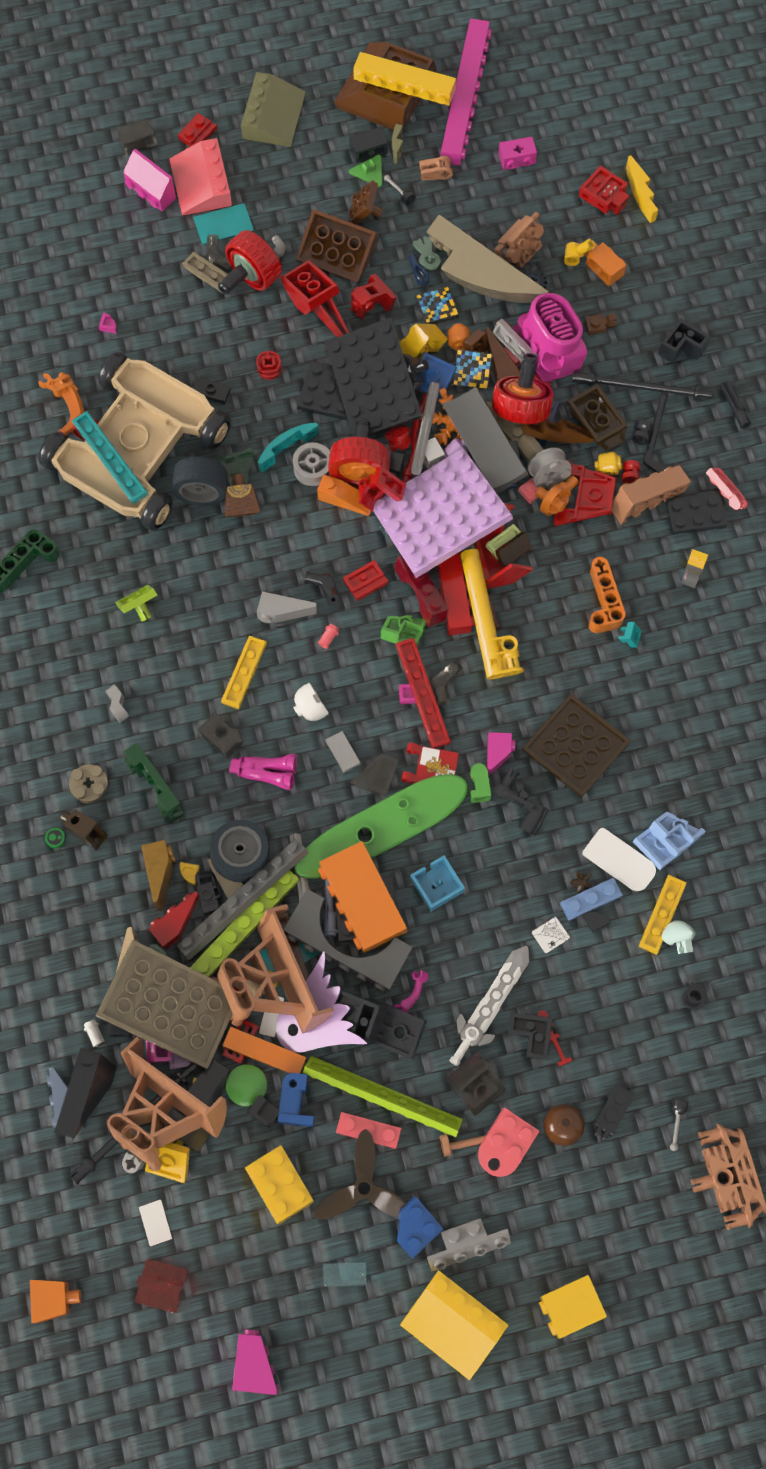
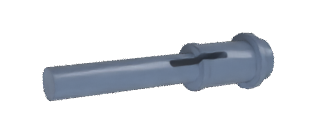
M325 879L326 912L323 913L324 930H322L325 938H335L338 933L336 929V913L334 912L333 897L330 896L326 887L329 884Z

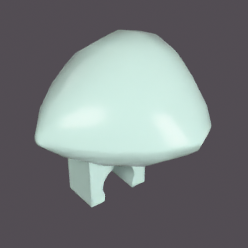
M675 920L664 929L662 940L669 945L676 943L678 954L693 952L691 940L695 936V931L687 923Z

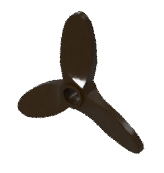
M364 1129L359 1134L355 1147L354 1166L357 1178L355 1184L341 1188L326 1197L317 1206L314 1212L315 1218L324 1220L337 1216L350 1209L362 1198L368 1199L384 1213L399 1219V1210L407 1203L395 1193L374 1184L372 1180L375 1168L374 1140L371 1133ZM367 1182L371 1187L370 1191L367 1193L360 1192L359 1184Z

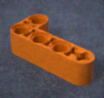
M597 557L592 562L590 575L602 610L592 613L589 629L593 633H602L620 628L625 618V610L607 559ZM601 583H607L609 586L605 587ZM607 599H612L614 603L607 602ZM612 616H618L620 619L615 620ZM594 620H600L602 624H596Z

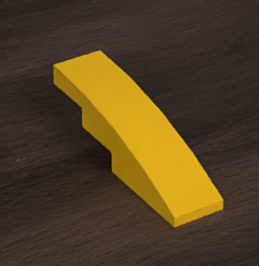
M629 156L626 170L630 187L641 211L648 221L652 223L656 221L658 208L653 203L654 193L649 188L650 178L634 158Z

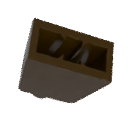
M76 809L72 813L65 811L61 815L60 820L64 822L66 829L95 851L99 849L108 837L98 822Z

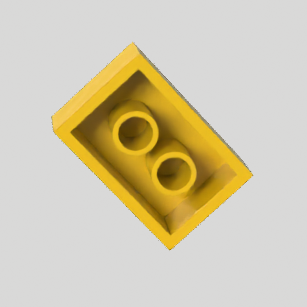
M281 1145L245 1167L278 1225L314 1203Z

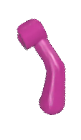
M421 970V974L417 971L413 972L412 977L416 982L412 994L402 1000L401 1004H395L394 1007L408 1011L420 997L423 983L428 979V974L425 971Z

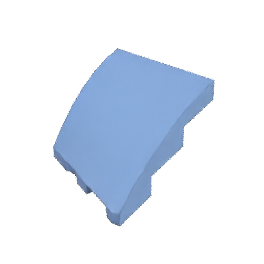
M666 812L654 820L649 829L636 837L633 843L660 871L689 848L706 831L703 828L697 829L689 825L688 821L679 819L675 815Z

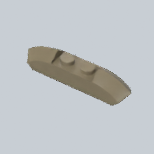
M486 402L507 439L517 441L519 453L528 463L536 454L543 451V448L534 437L523 433L520 423L501 418L493 411L492 402Z

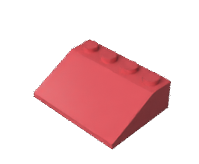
M217 138L200 141L170 158L182 216L232 206Z

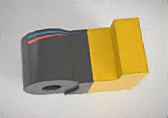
M692 549L681 584L695 589L708 554Z

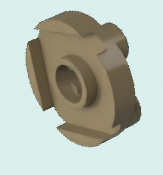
M88 764L72 771L69 788L73 796L81 802L95 803L102 799V796L107 792L109 780L100 766ZM87 780L94 781V784H91V788H87L84 785Z

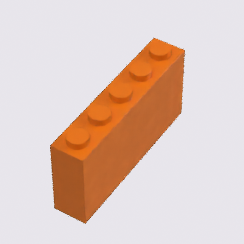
M362 841L319 862V874L323 880H327L329 885L326 887L330 896H335L338 903L335 904L340 915L344 913L347 919L344 923L349 932L353 931L356 937L353 941L358 950L362 949L363 953H366L407 933V927Z

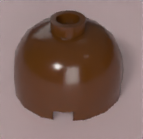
M556 1105L544 1117V1134L549 1141L562 1147L571 1146L578 1142L584 1133V1118L580 1111L572 1105Z

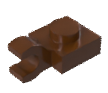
M603 314L585 317L588 335L606 332V327L617 326L616 314H609L605 318H603Z

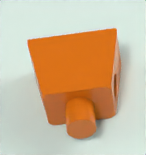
M30 1280L31 1322L40 1323L70 1314L69 1304L81 1303V1291H69L68 1282Z

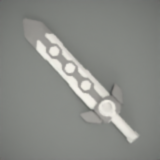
M527 946L511 952L485 997L482 998L468 1020L467 1025L462 1014L456 1020L457 1031L463 1042L449 1060L455 1066L460 1064V1060L470 1045H478L480 1047L491 1043L495 1035L483 1034L528 965L529 951Z

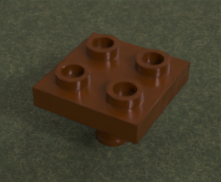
M372 180L368 185H364L362 190L353 195V204L348 214L350 216L348 222L357 225L369 214L376 218L382 215L383 208L374 204L378 183Z

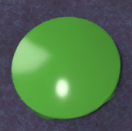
M253 1065L236 1067L229 1074L226 1081V1091L230 1099L244 1107L253 1105L259 1095L264 1097L267 1090V1080L264 1073Z

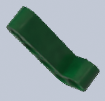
M36 529L28 531L0 562V592L6 591L37 556H40L47 562L56 561L59 558V551L55 542ZM53 549L51 552L46 553L47 550Z

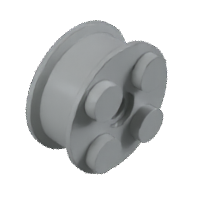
M306 443L295 451L293 455L294 474L302 484L319 486L323 474L330 476L328 471L329 449L319 443Z
M548 448L539 452L528 464V472L534 477V483L538 488L542 486L544 489L550 490L553 486L565 481L571 475V464L565 460V453L559 448Z

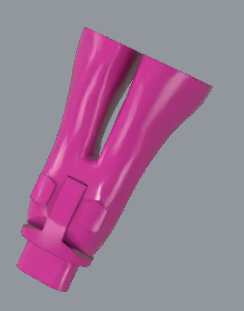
M289 754L277 758H232L229 773H235L238 777L249 780L267 782L291 791L295 781L293 774H296L297 755ZM267 770L278 771V772H285V773L270 772V771H267Z

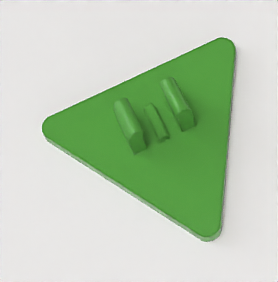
M377 155L351 168L349 174L369 183L373 180L378 183V187H381V155Z

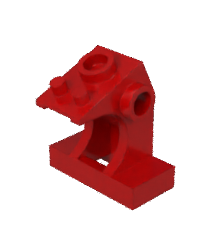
M376 274L370 275L366 285L356 287L352 291L350 310L356 313V317H360L363 320L366 312L371 311L376 303H379L386 311L392 310L397 296Z
M376 467L375 474L364 477L359 481L358 503L373 511L376 500L382 498L384 493L395 501H401L406 484L384 467Z

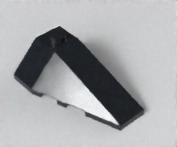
M212 1059L208 1069H204L188 1092L208 1107H211L223 1095L230 1070ZM176 1108L169 1115L176 1122L187 1117ZM201 1127L178 1139L199 1152L211 1134Z

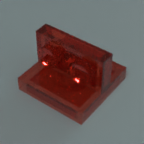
M147 1259L142 1276H138L136 1284L139 1287L134 1302L177 1313L188 1270Z

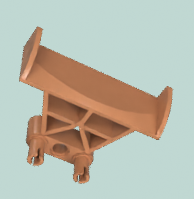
M287 904L266 909L257 927L263 942L239 963L232 958L225 959L218 971L217 982H220L233 1013L230 1020L235 1026L242 1025L243 1021L250 1016L252 1011L295 1016L300 1030L304 1034L323 1023L334 1012L333 1007L318 1011L279 922V919L289 909ZM265 949L276 972L269 974L260 955ZM246 979L261 984L254 998ZM274 983H281L288 1002L280 1001L273 985ZM232 987H236V988H238L240 991H236V990H234ZM262 991H264L267 1000L258 999Z
M136 1037L121 1052V1055L131 1076L137 1079L123 1113H116L110 1116L107 1125L114 1139L120 1143L123 1149L130 1150L142 1161L146 1162L151 1171H158L162 1167L158 1148L201 1127L217 1138L224 1125L227 1105L225 1098L221 1096L211 1107H208L142 1059L144 1050L142 1039ZM147 1088L162 1098L155 1106L143 1098ZM175 1107L187 1117L176 1122L167 1114ZM152 1122L150 1135L138 1125Z

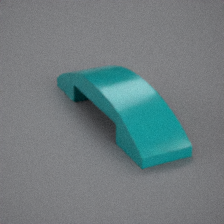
M303 424L275 438L259 458V471L262 473L276 464L275 456L301 439L304 443H307L319 435L318 424Z

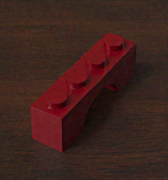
M402 555L398 556L394 570L402 583L407 582L415 591L419 602L420 614L427 626L430 627L444 622L449 609L427 572L416 578Z

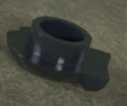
M691 982L690 987L682 995L684 1005L689 1010L702 1009L705 1005V993L708 989Z

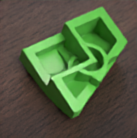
M411 615L403 617L388 616L381 629V639L396 644L397 642L414 638L418 646L427 624L423 618H412Z

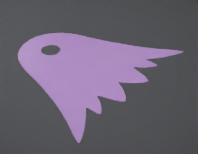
M325 952L319 958L315 968L306 980V984L318 1011L333 1007L334 1012L323 1023L302 1034L295 1016L279 1014L276 1023L278 1040L285 1049L292 1052H306L339 1044H367L356 1034L347 1031V1029L353 1026L352 1023L341 1021L350 1007L343 1004H334L339 996L340 986L326 989L329 984L330 974L323 978ZM291 1024H295L298 1027V1033L295 1036H291L288 1033V1027Z

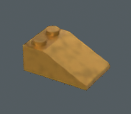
M165 840L141 845L153 903L158 911H163L174 870L173 862H176L174 851L171 845L167 846Z

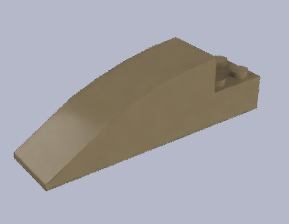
M441 215L437 216L427 230L430 236L429 240L434 243L433 245L440 251L444 250L449 256L441 270L450 280L485 296L517 303H532L537 296L549 293V291Z

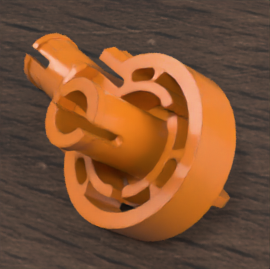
M570 476L565 482L558 483L549 491L540 486L535 492V496L543 500L540 511L547 516L562 512L569 502L570 491L578 485L577 478Z

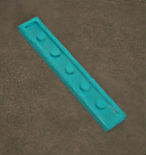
M88 411L73 419L72 422L131 503L134 505L148 495L146 489Z

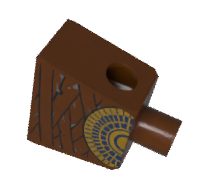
M243 474L233 475L234 486H227L225 517L261 514L252 484L244 483Z

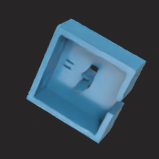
M445 855L430 863L431 870L426 873V868L423 867L410 875L411 881L430 912L465 892V887Z

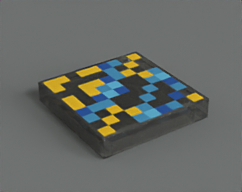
M449 286L415 295L425 324H439L459 318Z
M457 349L455 362L457 370L454 374L453 385L488 390L493 353Z

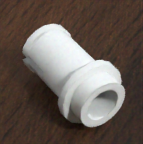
M91 1020L84 1024V1031H87L93 1047L105 1043L98 1027L99 1022L96 1023V1020Z

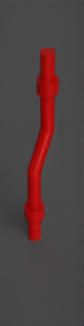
M428 394L423 395L419 405L423 413ZM421 419L414 421L410 432L413 440L411 444L412 453L407 467L404 468L402 473V482L404 483L413 477L411 468L418 441V431L422 422Z

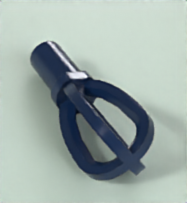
M411 254L408 259L412 264L416 283L419 286L427 285L429 283L428 272L418 263L415 255ZM417 270L423 275L425 281L419 277Z

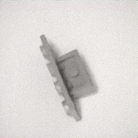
M481 1218L441 1232L446 1250L428 1256L427 1259L432 1272L442 1270L455 1263H462L475 1256H482L495 1249H502L506 1245L511 1244L508 1229L487 1236Z

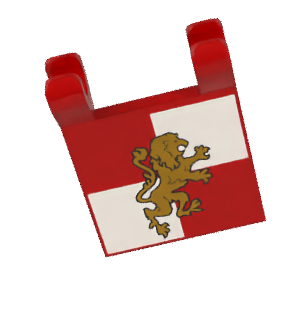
M408 743L406 752L409 754H419L416 775L405 771L402 774V782L417 783L433 776L455 775L459 753Z

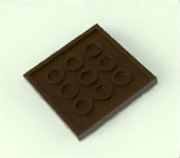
M570 694L526 743L522 751L583 798L628 746L631 740L574 695Z

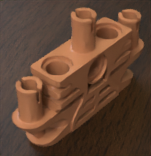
M717 1124L715 1129L698 1132L699 1139L708 1137L700 1140L702 1146L721 1141V1145L702 1150L709 1175L691 1179V1185L700 1183L699 1186L692 1187L694 1193L713 1188L721 1213L739 1208L742 1209L741 1213L724 1216V1223L733 1221V1223L725 1225L727 1230L747 1225L750 1229L761 1212L763 1214L766 1213V1203L743 1131L739 1128L737 1131H732L731 1129L724 1128L721 1124ZM729 1137L737 1138V1142L731 1143ZM719 1173H723L727 1177L725 1184H721L718 1181L717 1176ZM756 1203L758 1207L751 1211L750 1204Z

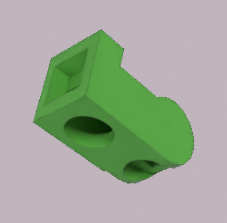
M477 763L472 766L470 778L474 782L475 789L470 793L471 803L491 800L487 767Z

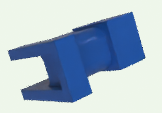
M290 1073L283 1079L278 1115L279 1124L314 1127V1116L300 1115L303 1092L307 1093V1074ZM292 1082L297 1083L294 1088L290 1087Z

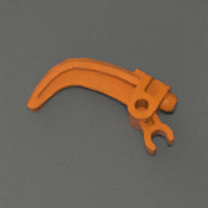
M61 372L58 378L52 379L49 374L44 373L43 377L48 381L43 383L39 380V385L42 388L52 390L56 397H63L70 411L69 422L59 430L67 435L72 432L74 426L72 420L84 413L78 388L69 374Z

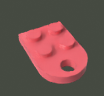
M503 1108L480 1144L478 1150L480 1165L493 1176L503 1177L511 1174L518 1167L538 1135L539 1130L508 1109ZM492 1158L499 1160V1166L495 1170H491L488 1167V1162Z

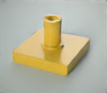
M177 1139V1141L174 1140L158 1148L162 1167L158 1171H151L146 1163V1172L185 1183L188 1175L190 1148L184 1147L183 1142Z

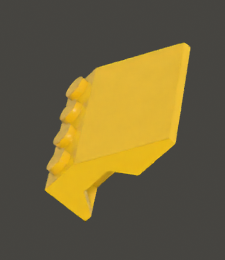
M439 1270L400 1324L468 1380L472 1378L508 1327L507 1323Z

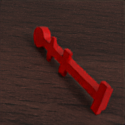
M541 1010L537 1016L548 1017V1013ZM552 1031L550 1041L553 1042L562 1060L558 1062L560 1067L571 1062L572 1059L571 1057L565 1058L556 1039L560 1036L558 1033L554 1035Z

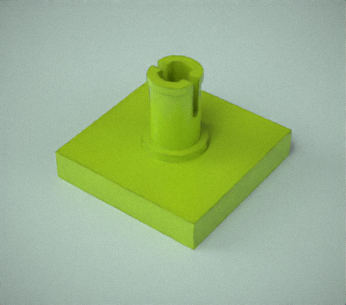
M146 585L115 603L123 613L135 608L141 621L147 620L146 617L148 619L152 617L145 602L156 597L157 594L151 586Z

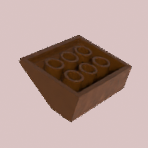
M313 209L296 260L303 263L310 260L322 270L359 283L375 252L380 235L375 231Z

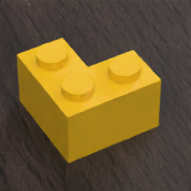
M416 323L410 328L408 335L401 340L400 344L403 354H409L421 361L424 353L438 352L448 338L435 324Z

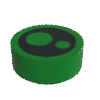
M52 828L46 833L45 841L48 846L57 849L65 844L66 836L61 829Z

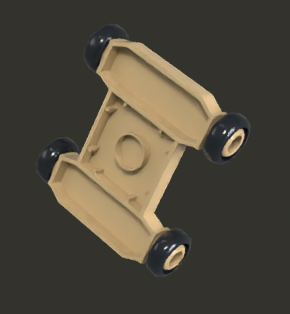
M114 352L102 364L98 380L104 389L108 391L117 389L120 394L97 425L146 489L148 495L133 505L86 440L85 442L71 440L70 437L61 431L52 433L44 441L39 452V463L48 470L58 469L65 481L124 516L139 517L146 529L156 531L169 518L173 508V499L164 492L157 493L148 481L183 433L197 435L205 448L213 450L218 448L227 437L231 427V418L223 411L215 412V409L209 404L203 394L146 361L130 360L123 353Z

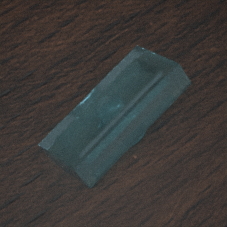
M366 1263L323 1264L324 1287L367 1285Z

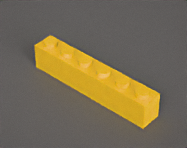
M362 52L359 53L353 67L355 80L438 102L439 104L450 105L456 90V78Z

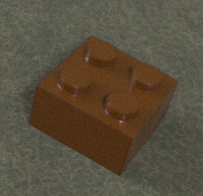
M479 329L475 330L464 341L465 351L480 353L481 357L488 350L486 332ZM466 355V359L472 360V356Z

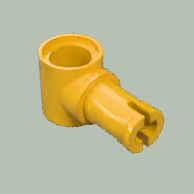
M589 238L581 244L575 242L566 244L564 263L568 266L578 265L580 258L586 252L595 248L594 241Z

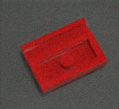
M197 113L177 135L178 140L191 147L200 141L208 140L218 127L216 123L213 124L211 120Z
M375 560L343 577V582L355 597V600L359 601L386 586L388 579L385 578L384 573Z

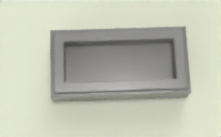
M343 731L325 739L343 773L360 765V761Z

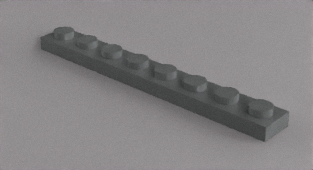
M295 839L184 938L177 947L188 960L192 959L309 852Z

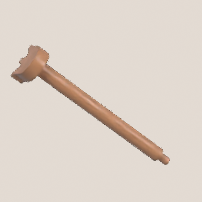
M446 1134L440 1135L444 1157L450 1156L451 1150L481 1144L486 1135L449 1143Z

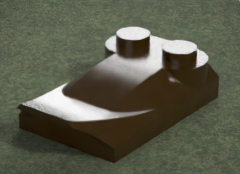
M598 384L568 400L567 405L570 408L571 415L580 421L597 445L608 452L625 442V432L628 425Z

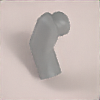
M275 235L272 241L275 244L274 252L279 259L280 256L284 255L286 245L279 235Z

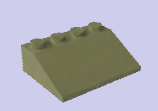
M256 72L241 123L242 139L291 147L306 91L272 74Z

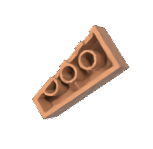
M678 465L673 468L668 467L660 473L655 472L647 478H639L634 483H626L619 488V492L613 501L612 512L622 525L627 522L626 519L633 516L635 518L641 515L640 512L644 511L647 507L651 510L660 504L662 500L665 502L666 499H671L684 493L691 481L681 466Z

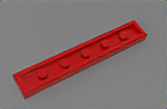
M414 638L397 642L395 645L431 747L438 748L450 744L451 741Z

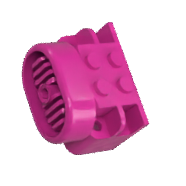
M544 293L537 296L533 300L529 312L522 314L518 318V325L511 328L538 355L535 371L541 380L546 383L571 375L574 371L580 372L587 355V349L581 338L583 335L582 323L570 303L564 297L555 293Z

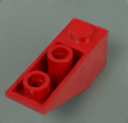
M196 891L193 894H187L182 899L183 902L178 906L170 907L165 916L155 919L150 924L151 927L148 929L165 951L182 938L200 899Z

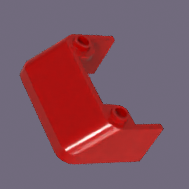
M504 503L509 512L514 509L513 504ZM504 525L476 541V546H474L479 551V559L481 560L487 589L513 584L533 570L530 566L517 564L501 567L499 560L485 547L489 541L503 531Z

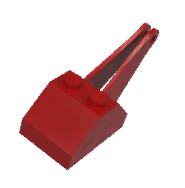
M308 260L280 277L291 300L304 315L314 311L336 337L349 333L332 298L339 294L338 285L315 264ZM323 304H324L325 307L327 308V310H328V312L330 313L331 317L328 315V313H327V312L325 311V309L322 307Z

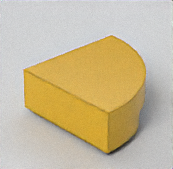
M180 862V871L183 878L189 884L196 886L195 875L199 872L200 866Z

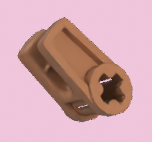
M441 156L420 161L422 181L451 178L453 176V171L450 168L451 158Z

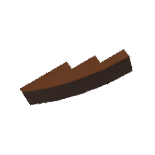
M560 418L557 424L548 420L536 424H520L524 434L543 440L562 443H592L594 441L584 427Z

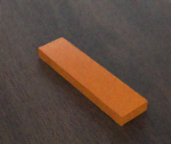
M230 1027L222 1046L289 1074H300L306 1059L305 1056L233 1027Z

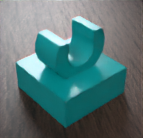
M628 622L627 627L623 626L620 629L625 635L618 636V639L623 643L627 642L630 647H638L642 630L635 622Z

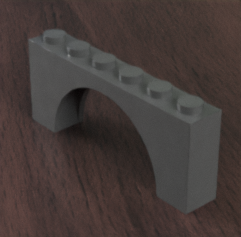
M307 889L283 930L287 940L292 943L299 942L303 945L302 948L310 953L315 951L322 955L325 952L326 962L331 963L333 961L338 964L340 970L346 973L351 971L356 974L355 977L365 983L369 981L374 984L373 987L376 990L389 992L412 946L394 938L386 949L370 957L356 958L338 952L327 942L320 926V910L325 898Z

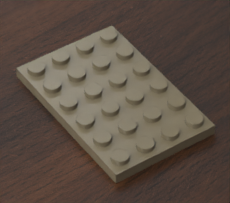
M132 940L96 1016L200 1067L208 1069L233 1013L220 982Z

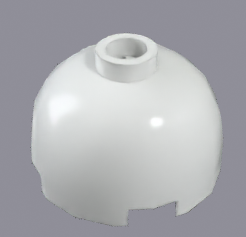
M310 683L298 689L294 698L296 706L293 708L299 717L303 715L309 721H318L329 714Z

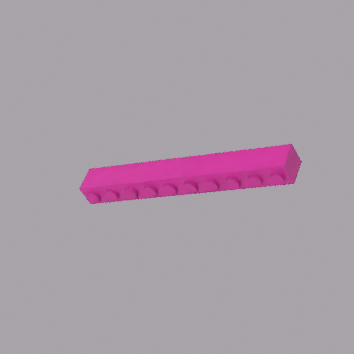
M470 18L456 81V90L453 95L441 149V156L450 157L452 165L460 166L461 160L465 159L466 149L464 146H468L469 141L467 132H471L472 127L470 118H474L475 108H473V105L477 104L478 95L476 92L480 90L481 81H479V78L482 79L483 68L481 67L482 65L485 66L486 55L484 53L488 52L489 48L487 39H491L492 29H489L490 21Z

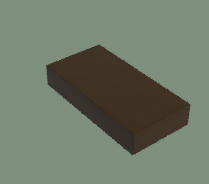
M521 532L495 550L501 567H506L532 547L526 532Z

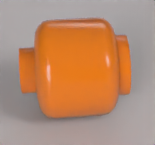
M454 324L448 330V345L450 348L456 351L465 350L464 341L470 336V330L464 324Z

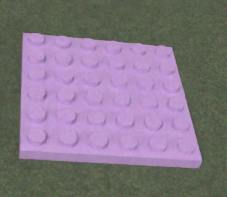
M464 448L406 482V488L401 501H395L390 496L385 495L375 502L373 512L416 578L513 519L512 514Z

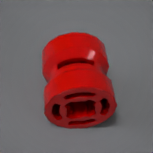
M627 460L623 462L622 470L624 473L622 474V482L624 484L634 483L640 478L638 472L640 471L641 464L638 461Z

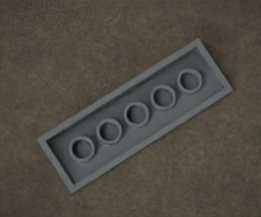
M476 387L442 404L485 479L497 495L528 474Z

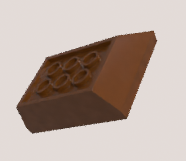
M370 42L364 51L366 54L436 73L437 67L433 59L389 42ZM353 69L334 104L340 110L394 130L396 124L402 125L403 131L421 98L355 80Z

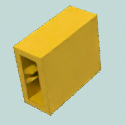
M589 1275L540 1296L541 1302H539L542 1313L544 1315L548 1314L551 1321L548 1323L552 1335H557L559 1339L607 1317Z

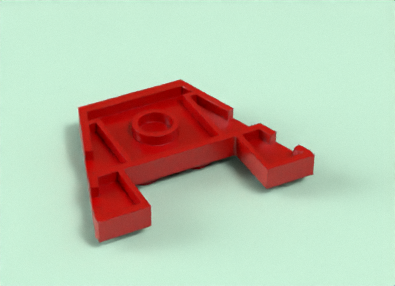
M569 461L572 467L570 476L580 479L575 509L564 508L562 512L555 513L554 526L611 514L616 478L598 471L585 469V466H577Z

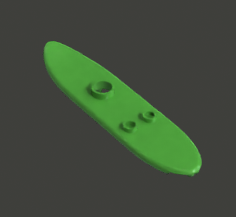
M453 774L433 776L414 783L344 820L320 835L306 847L309 853L295 865L297 874L305 878H321L318 871L320 868L319 862L361 842L358 839V832L363 828L369 829L372 832L371 840L363 842L371 859L425 831L448 817L463 802L468 789L466 781L462 777Z

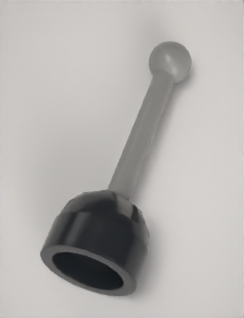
M385 175L384 180L402 194L401 201L406 206L413 204L416 195L409 190L403 191L391 180L389 175Z
M672 1099L671 1109L676 1114L673 1143L670 1145V1149L677 1151L680 1116L687 1112L689 1102Z

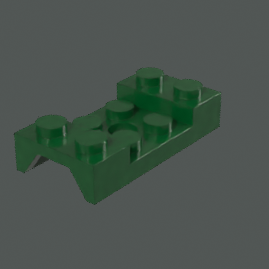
M135 743L124 751L126 755L124 761L133 775L136 773L139 778L144 776L149 785H152L157 795L158 804L156 806L165 820L168 818L171 823L182 817L184 812L179 807V801L139 745Z

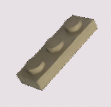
M192 252L182 263L185 269L218 291H220L218 283L222 282L228 275L195 252Z

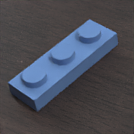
M612 878L562 901L560 905L568 921L582 916L584 913L591 912L621 898L623 895L615 879Z

